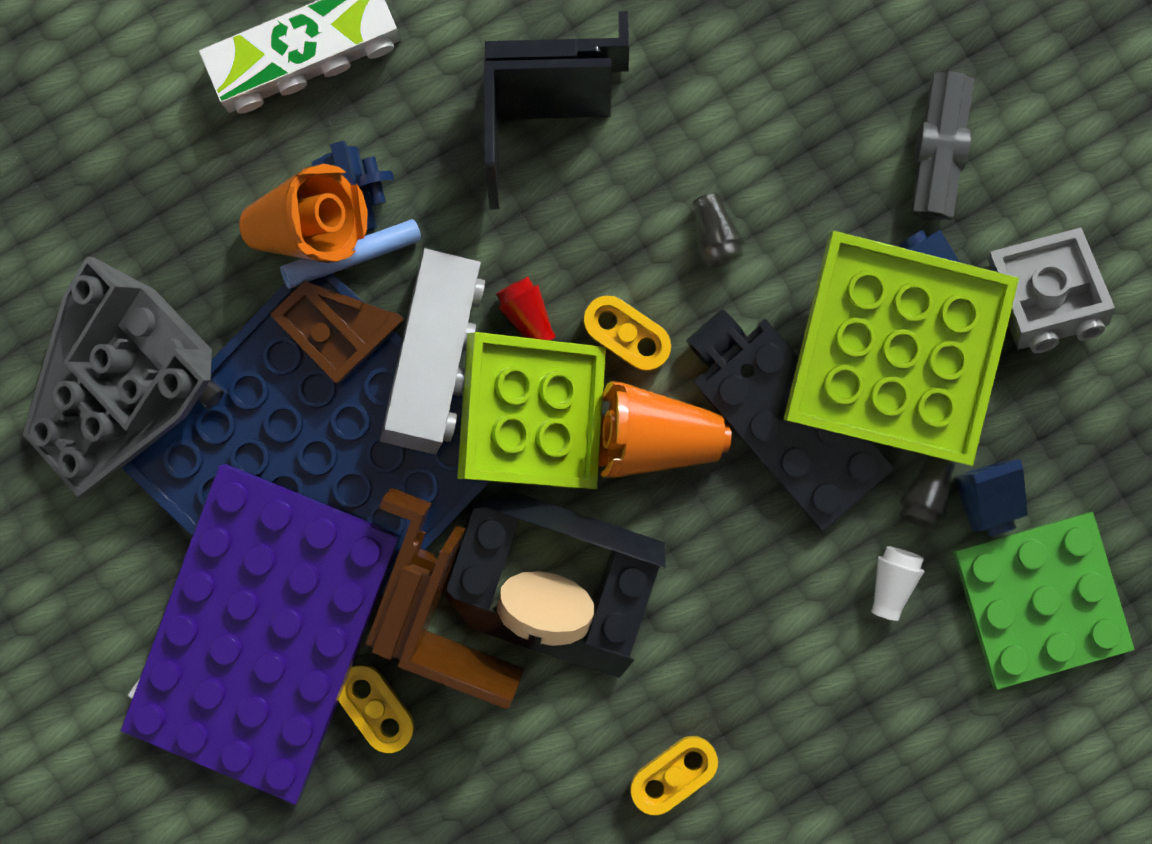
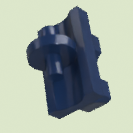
M345 141L330 144L332 153L312 161V166L328 164L344 170L346 173L342 175L351 185L357 184L363 192L368 210L367 231L378 229L372 206L386 203L383 188L395 182L393 172L379 171L374 156L364 158L361 161L358 147L347 146Z

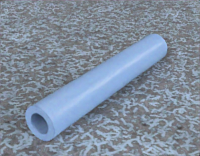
M411 219L366 235L364 239H359L352 250L356 252L349 258L332 263L299 259L280 267L283 280L287 288L290 289L301 285L304 281L310 282L421 241L420 230L417 223Z

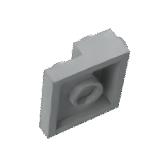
M1081 227L990 252L988 262L992 271L1019 277L1008 322V327L1017 350L1030 347L1033 353L1046 352L1056 347L1061 338L1076 334L1080 341L1091 340L1104 333L1106 330L1105 326H1109L1115 306Z

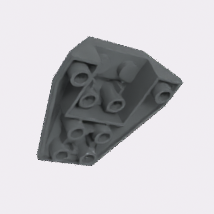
M87 256L63 294L23 436L77 497H85L187 417L211 380L212 349L153 288L94 257Z

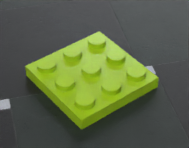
M481 332L467 333L457 479L597 489L606 347Z

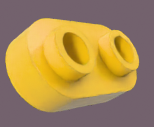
M615 296L598 297L587 307L584 315V326L586 332L594 341L641 371L658 369L666 362L671 351L669 335L651 319ZM604 313H611L616 317L617 324L612 329H603L599 325V317ZM644 339L651 340L656 347L655 353L651 356L641 355L637 348L640 341Z
M363 664L351 667L339 697L340 704L374 749L383 753L400 751L409 743L414 733V721L410 712L376 668ZM357 680H365L370 684L371 692L369 696L360 697L355 693L354 684ZM391 718L397 721L399 731L396 735L384 733L382 723L385 719Z
M687 736L677 741L639 769L632 778L630 787L631 796L637 808L649 815L664 814L708 783L714 777L718 768V757L713 746L704 738ZM694 751L702 756V761L698 767L689 768L684 764V758L687 753ZM658 780L663 784V791L660 795L650 796L646 793L645 787L649 781Z

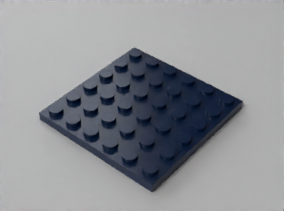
M333 273L309 282L340 295H346L362 301ZM284 284L212 359L211 380L187 417L123 466L122 469L192 536L194 535L219 465L222 464L230 465L402 535L378 596V601L385 593L410 524V520L379 508L382 498L389 489L394 488L432 503L422 531L426 532L421 549L426 551L491 481L457 479L462 395L460 397L452 395L449 412L457 414L451 442H442L436 455L379 442L402 338L394 332L338 385L270 315L299 287L296 286L288 289L286 284Z

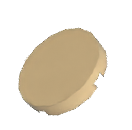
M541 571L522 572L508 578L501 587L497 613L503 624L519 637L528 640L530 634L542 638L540 644L550 646L566 645L586 635L589 625L593 620L594 603L587 591L572 580L558 574Z

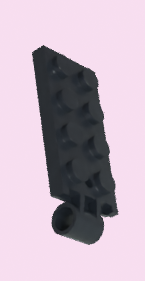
M721 309L686 340L693 352L710 368L704 375H699L692 381L693 384L715 410L723 416L724 420L819 530L824 532L894 470V467L871 441L783 420L799 357L766 318L757 324V328L746 336L738 323L725 310ZM745 364H748L752 369L751 375L747 378L741 374V367Z

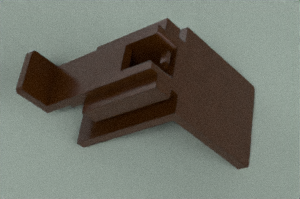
M390 488L382 498L379 508L410 520V524L366 645L374 647L372 651L374 654L389 660L392 657L400 659L398 667L502 708L509 709L524 671L522 667L428 631L465 528L456 525L442 547L438 559L435 558V554L421 549L426 532L422 531L432 503Z

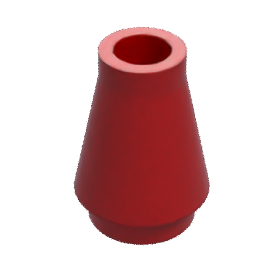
M529 276L495 294L500 302L497 308L523 338L550 341L556 337L549 321L539 285H533Z

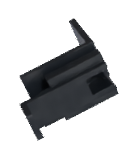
M618 11V38L485 41V172L490 210L499 209V120L611 117V72H629L628 11Z

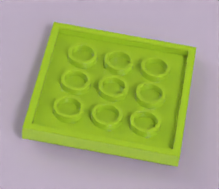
M834 230L829 232L783 420L973 466L1019 277Z

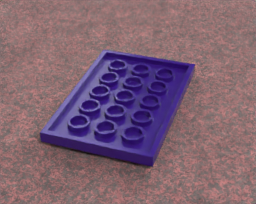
M219 465L121 731L296 805L301 800L402 535L230 465Z

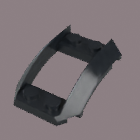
M517 492L497 498L472 502L463 527L465 528L463 537L442 590V594L453 608L457 610L472 629L620 678L635 660L630 655L660 566L666 568L665 542ZM519 519L611 550L594 601L593 620L582 640L579 639L571 644L556 646L540 644L542 638L530 634L527 640L517 636L506 627L497 611L489 609Z

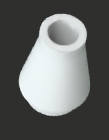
M890 546L886 547L884 556H878L875 597L871 610L873 614L889 620L899 621L904 606L925 572L921 569L923 557Z

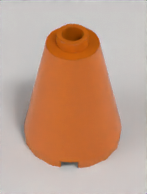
M328 164L307 167L244 209L239 221L241 236L249 247L258 251L324 263H332L349 258L356 252L352 250L359 239H364L367 231L368 210L363 192L357 184H350L342 175L346 172L340 167Z
M611 381L607 383L603 391V401L609 402V407L606 414L602 415L598 466L606 467L601 473L602 477L617 478L717 462L721 458L722 453H727L730 449L731 427L729 424H725L721 414L623 382Z

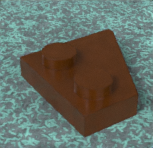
M306 281L270 313L274 320L338 385L405 322L397 313L374 307L360 300L340 295Z

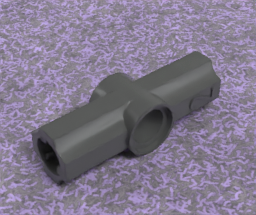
M952 71L934 72L931 76L925 122H922L920 125L914 153V163L918 164L911 202V214L920 218L951 220L954 216L960 171H963L965 168L971 142V130L967 129L972 102V91L974 89V78L968 77L964 73Z

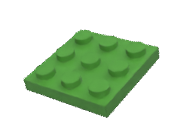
M1086 512L952 551L994 689H1002L1135 650L1093 512Z

